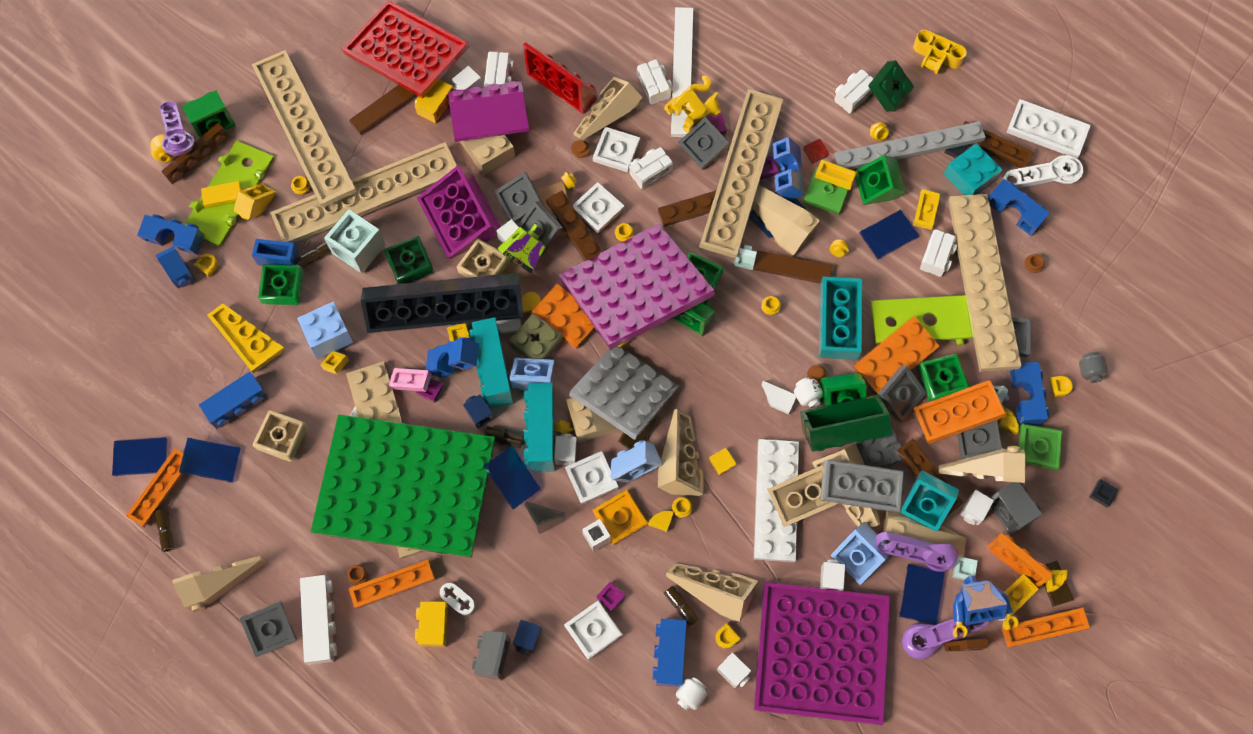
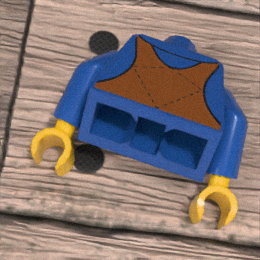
M969 576L964 580L965 584L961 586L960 593L956 595L953 604L954 622H956V627L953 630L955 638H957V629L963 631V638L967 635V629L963 626V622L966 625L1004 619L1002 625L1005 630L1010 629L1009 621L1012 622L1013 628L1018 626V619L1011 614L1013 610L1006 593L995 587L988 580L978 582L975 576Z

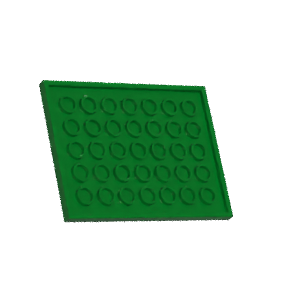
M338 414L310 532L318 535L472 558L496 440L495 437Z

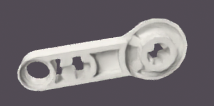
M1062 155L1050 163L1010 170L1003 179L1007 180V177L1014 176L1017 179V182L1013 183L1016 188L1054 181L1062 184H1072L1082 177L1083 166L1077 158L1070 155ZM1064 167L1070 168V172H1066L1067 170H1064ZM1030 173L1031 176H1034L1033 179H1031L1029 176L1026 177L1027 174Z

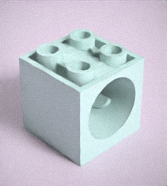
M349 209L324 238L333 255L361 274L386 246L380 230Z

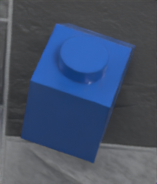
M174 246L156 255L170 280L178 289L188 286L195 280L186 261Z

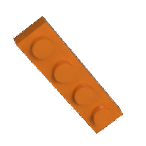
M175 448L128 511L126 517L145 528L153 517L154 512L164 502L193 459Z
M427 559L349 588L354 608L358 609L435 580L430 562Z
M1084 608L1020 622L1015 628L1011 624L1009 630L1001 627L1007 648L1090 628Z

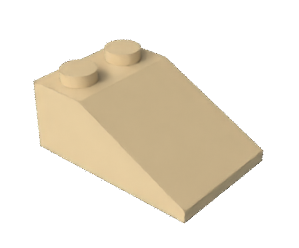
M505 135L459 141L483 175L490 173L515 158L514 147Z
M574 398L566 400L578 443L621 431Z
M824 465L767 489L783 527L838 504L820 501Z

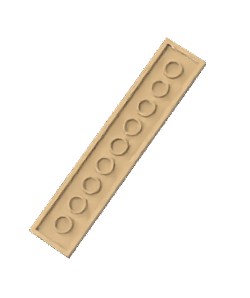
M286 50L252 64L321 207L323 208L356 193L357 191Z
M751 89L747 90L699 248L732 258L737 257L783 99Z
M446 142L352 179L351 181L357 192L322 208L316 195H312L270 213L282 242L296 243L333 228L348 209L358 216H362L427 190L457 165Z
M988 194L950 196L948 202L954 235L956 237L979 372L1020 369L1021 362Z
M384 361L346 373L358 417L403 424L392 387H389L390 378ZM397 547L401 559L424 552Z

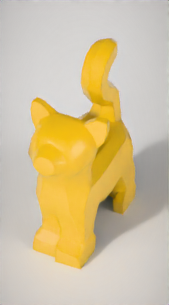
M702 76L704 85H690L680 96L673 98L664 107L669 115L673 114L674 110L676 116H679L682 110L688 115L682 127L686 133L693 129V125L699 123L704 117L721 113L720 103L717 100L718 92L709 97L705 104L695 93V90L704 92L711 88L712 83L707 76Z

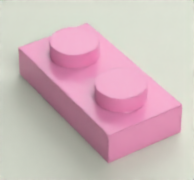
M394 368L389 387L395 390L426 392L432 374L428 370Z

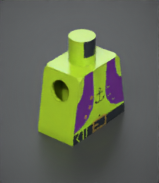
M536 224L533 225L529 232L519 227L499 246L498 250L520 267L532 273L545 248V245L538 240L544 230Z

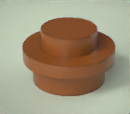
M584 140L575 141L571 146L572 154L577 158H584L590 151L589 144Z
M1032 254L1025 259L1024 265L1029 272L1038 273L1044 268V260L1040 255Z
M813 365L808 369L807 377L815 379L818 384H821V378L827 377V371L821 365Z
M356 564L348 569L347 580L352 585H359L367 580L368 572L364 566Z

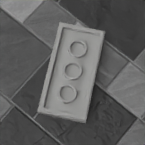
M826 459L824 460L820 501L897 513L901 512L904 471Z

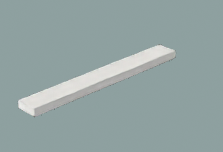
M675 7L672 99L680 96L691 85L693 8ZM675 110L671 115V137H684L687 134L682 129L688 116L683 110L679 116L675 115Z

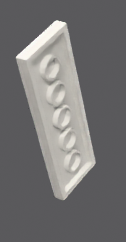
M758 439L754 560L796 561L797 522L783 527L767 489L798 476L799 442Z

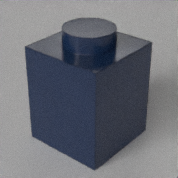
M480 394L469 397L465 401L466 403L463 404L465 411L477 429L494 420L493 413Z
M520 620L513 641V646L517 647V652L526 655L529 652L534 653L542 630L540 625Z

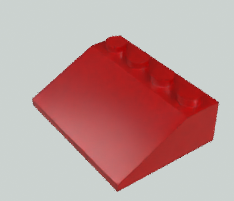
M526 42L523 44L528 76L582 114L597 99L596 89L591 83H586L578 74L570 72L564 64L556 62L550 54L544 53Z

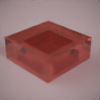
M821 139L811 142L803 148L812 164L829 156V152Z

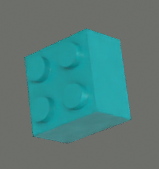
M976 143L950 162L944 175L963 195H977L997 180L1002 169Z
M921 470L902 504L900 513L937 532L956 501L959 489Z

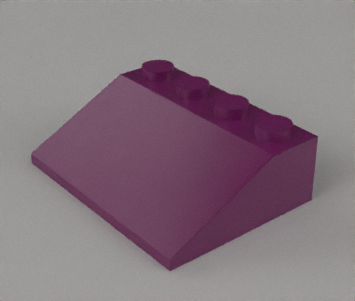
M521 81L473 87L465 90L457 89L448 92L455 142L529 131Z
M457 165L417 197L448 259L468 251L477 239L484 242L489 241L497 235L496 230L501 227L471 170L463 166Z

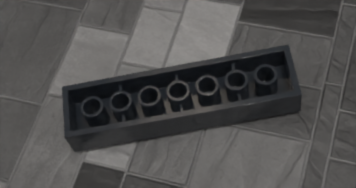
M519 273L363 287L360 299L367 333L467 324L495 318L496 321L523 318Z

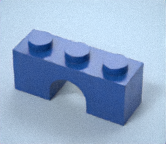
M790 137L773 143L774 160L778 162L782 173L775 175L776 192L788 201L804 195L800 146Z
M1005 179L1001 181L988 197L989 205L999 213H1002L1008 207L1018 209L1021 213V218L1016 226L1030 236L1035 233L1050 214L1044 206L1037 204L1028 194L1021 192L1013 183Z
M157 214L152 216L144 215L137 234L142 240L161 246L168 235L174 234L175 238L172 245L180 251L194 255L198 254L205 235L199 230L197 225L191 223L183 225L182 222L175 219H170V221L164 220V217Z
M460 337L456 341H450L445 345L436 346V348L428 350L426 370L433 376L443 378L452 375L454 367L462 370L476 367L479 343L471 341L468 337Z
M1039 362L1021 363L1020 369L1010 370L1012 388L1025 389L1029 393L1030 400L1020 401L1016 406L1019 426L1021 424L1042 425L1049 418V408L1045 404L1046 389L1042 385L1043 370L1039 367Z

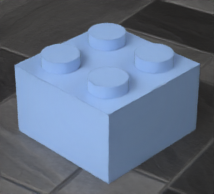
M334 302L297 318L308 344L317 359L353 343Z

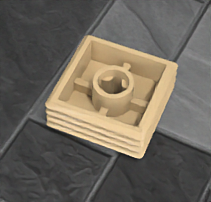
M477 239L458 264L457 270L459 274L466 278L500 275L510 261L499 250Z
M269 410L253 442V446L256 450L292 462L308 427L302 421ZM283 433V438L278 439L277 435H282Z

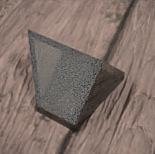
M527 501L525 503V508L539 534L564 522L566 519L565 512Z

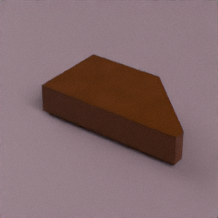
M988 639L944 643L946 652L984 650L989 647Z

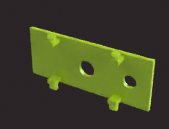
M236 140L228 155H221L218 161L222 164L208 187L239 181L241 190L257 185L263 179L274 156ZM246 159L253 160L252 165L249 167H244L243 162ZM201 196L198 202H191L189 207L193 211L184 225H188V223L197 225L199 230L205 234L203 240L220 247L239 217V214L234 212L236 202L205 208Z
M966 295L874 300L870 302L876 344H880L913 316L916 317L934 340L955 339L957 345H964V339L973 338ZM932 314L936 317L937 323L933 326H928L924 323L923 316ZM887 318H894L896 325L894 327L888 326L886 324Z

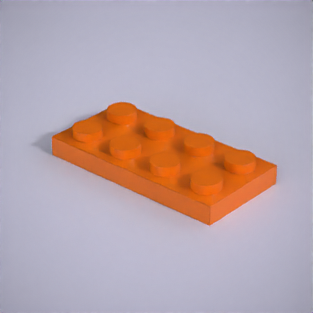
M913 316L854 364L853 367L861 374L874 393L878 395L877 393L885 386L901 365L907 366L910 370L936 350L939 345L916 317Z
M990 380L914 407L915 414L928 444L1006 417Z

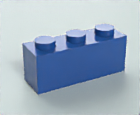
M249 371L198 405L209 422L217 429L227 425L229 420L235 416L244 414L252 405L262 402L267 394Z
M661 618L660 624H656L655 637H659V645H655L654 658H658V665L653 667L652 680H656V685L682 686L686 620Z

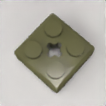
M532 313L509 339V343L513 349L525 358L547 359L563 341V336L536 314ZM538 337L540 341H535L533 343L532 339Z

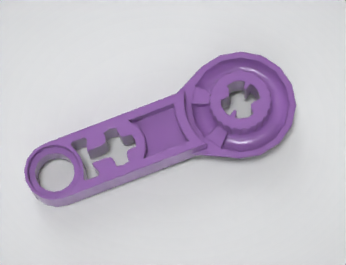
M171 101L162 103L160 105V112L166 130L162 147L166 153L173 156L187 154L194 147V138L183 129L176 103Z
M882 532L875 538L877 549L880 552L925 563L928 568L936 572L952 569L959 560L957 548L950 544L932 545L930 542L890 532ZM884 540L891 541L890 543L885 545L880 544Z
M954 618L937 625L914 624L908 627L902 637V644L906 653L914 659H928L934 655L943 643L956 639L953 636L954 626L956 625ZM989 621L984 622L982 625L970 624V626H966L967 634L986 627ZM957 630V638L963 636V631L960 633ZM916 636H919L920 639H925L926 643H923L925 645L923 648L920 645H915Z

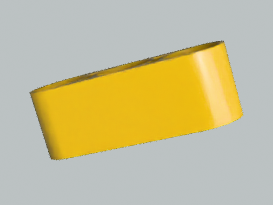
M928 30L919 31L913 45L917 53L925 56L920 67L933 70L935 74H938L942 65L953 69L961 67L967 53L962 45Z

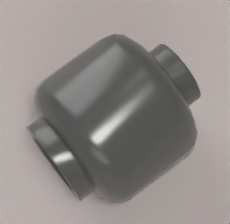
M1097 352L1083 355V358L1079 361L1082 378L1090 380L1091 383L1102 381L1103 377L1108 374L1104 356L1099 355Z

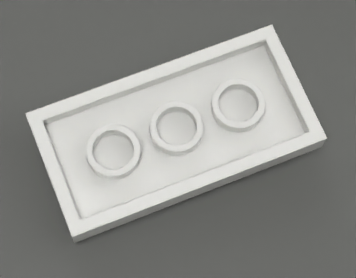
M1020 99L1006 133L1078 158L1090 125Z

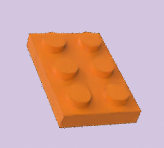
M558 284L532 310V313L560 332L563 339L575 349L595 329L572 295Z
M999 534L986 547L1020 576L1025 574L1036 587L1047 582L1053 575L1049 572V568L1046 565L1034 560L1029 551L1018 547L1014 539L1009 535Z

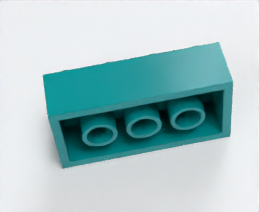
M823 276L820 284L818 358L858 360L862 344V279Z
M490 318L472 322L473 329L469 330L471 341L479 343L476 367L480 383L483 384L480 385L482 397L486 403L488 402L490 408L513 404L496 319Z
M528 383V390H524V402H526V408H528L524 409V421H526V427H528V429H524V441H526V446H528V448H524V461H526V466H529L530 472H555L552 383Z

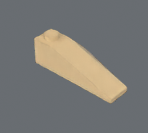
M613 77L599 94L601 96L597 104L593 103L591 106V114L583 118L573 135L580 140H584L629 113L632 109H635L643 97L629 82Z
M760 185L757 186L751 208L762 219L766 229L774 236L776 243L794 256L814 233L820 220L800 206Z
M678 409L674 410L661 457L663 465L658 468V488L672 495L701 496L703 495V472L699 470L697 464L699 453L695 452L693 445L695 434L691 416Z
M856 444L812 462L814 468L824 465V460L826 459L865 465ZM843 504L846 508V513L857 526H860L863 522L870 528L880 524L876 509Z
M1008 446L1007 449H1000L939 465V473L956 476H968V473H973V476L980 479L994 476L996 481L1025 483V452L1020 450L1018 446Z
M885 512L883 532L930 542L932 545L950 544L957 548L960 557H964L965 537L942 525L936 532L900 512ZM884 540L887 544L891 542L890 540Z
M261 556L234 562L230 568L214 567L211 573L201 574L200 571L173 579L172 583L184 608L197 612L205 609L206 605L212 604L264 566L266 560Z
M674 563L666 573V577L714 611L728 617L730 620L739 622L747 613L758 585L757 580L740 574L732 573V576L721 575L718 570L703 572L699 567Z

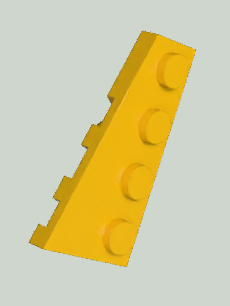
M221 304L207 314L253 374L285 351L283 346L258 330L225 304Z

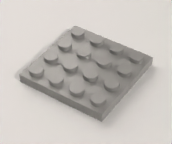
M615 347L612 350L608 349L573 387L569 396L635 440L673 396L679 386L623 348Z

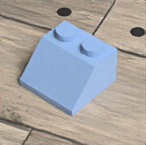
M515 358L510 374L512 388L527 390L528 383H552L553 385L554 360Z
M642 440L635 443L634 448L617 453V457L611 461L612 480L629 483L663 465L654 443Z
M865 522L858 526L830 555L834 560L840 561V564H845V570L860 585L890 556V554L882 553L877 549L875 538L878 534ZM882 541L880 544L885 545L887 543Z

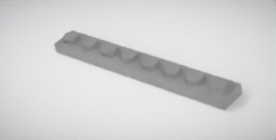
M979 121L835 152L834 160L836 165L851 170L861 168L882 155L898 160L982 142L985 140V135Z

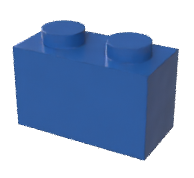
M264 239L255 240L252 257L259 266H263V264L296 265L299 251L294 243Z

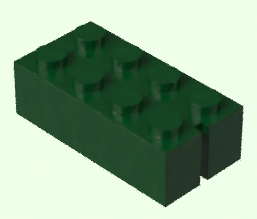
M879 395L800 411L802 430L812 452L824 451L833 447H843L852 443H862L866 440L880 439L892 435L890 414Z

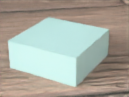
M959 556V560L953 568L952 578L965 580L969 576H975L978 560Z

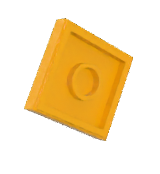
M627 489L592 510L597 520L600 519L611 536L613 546L648 525L647 520Z

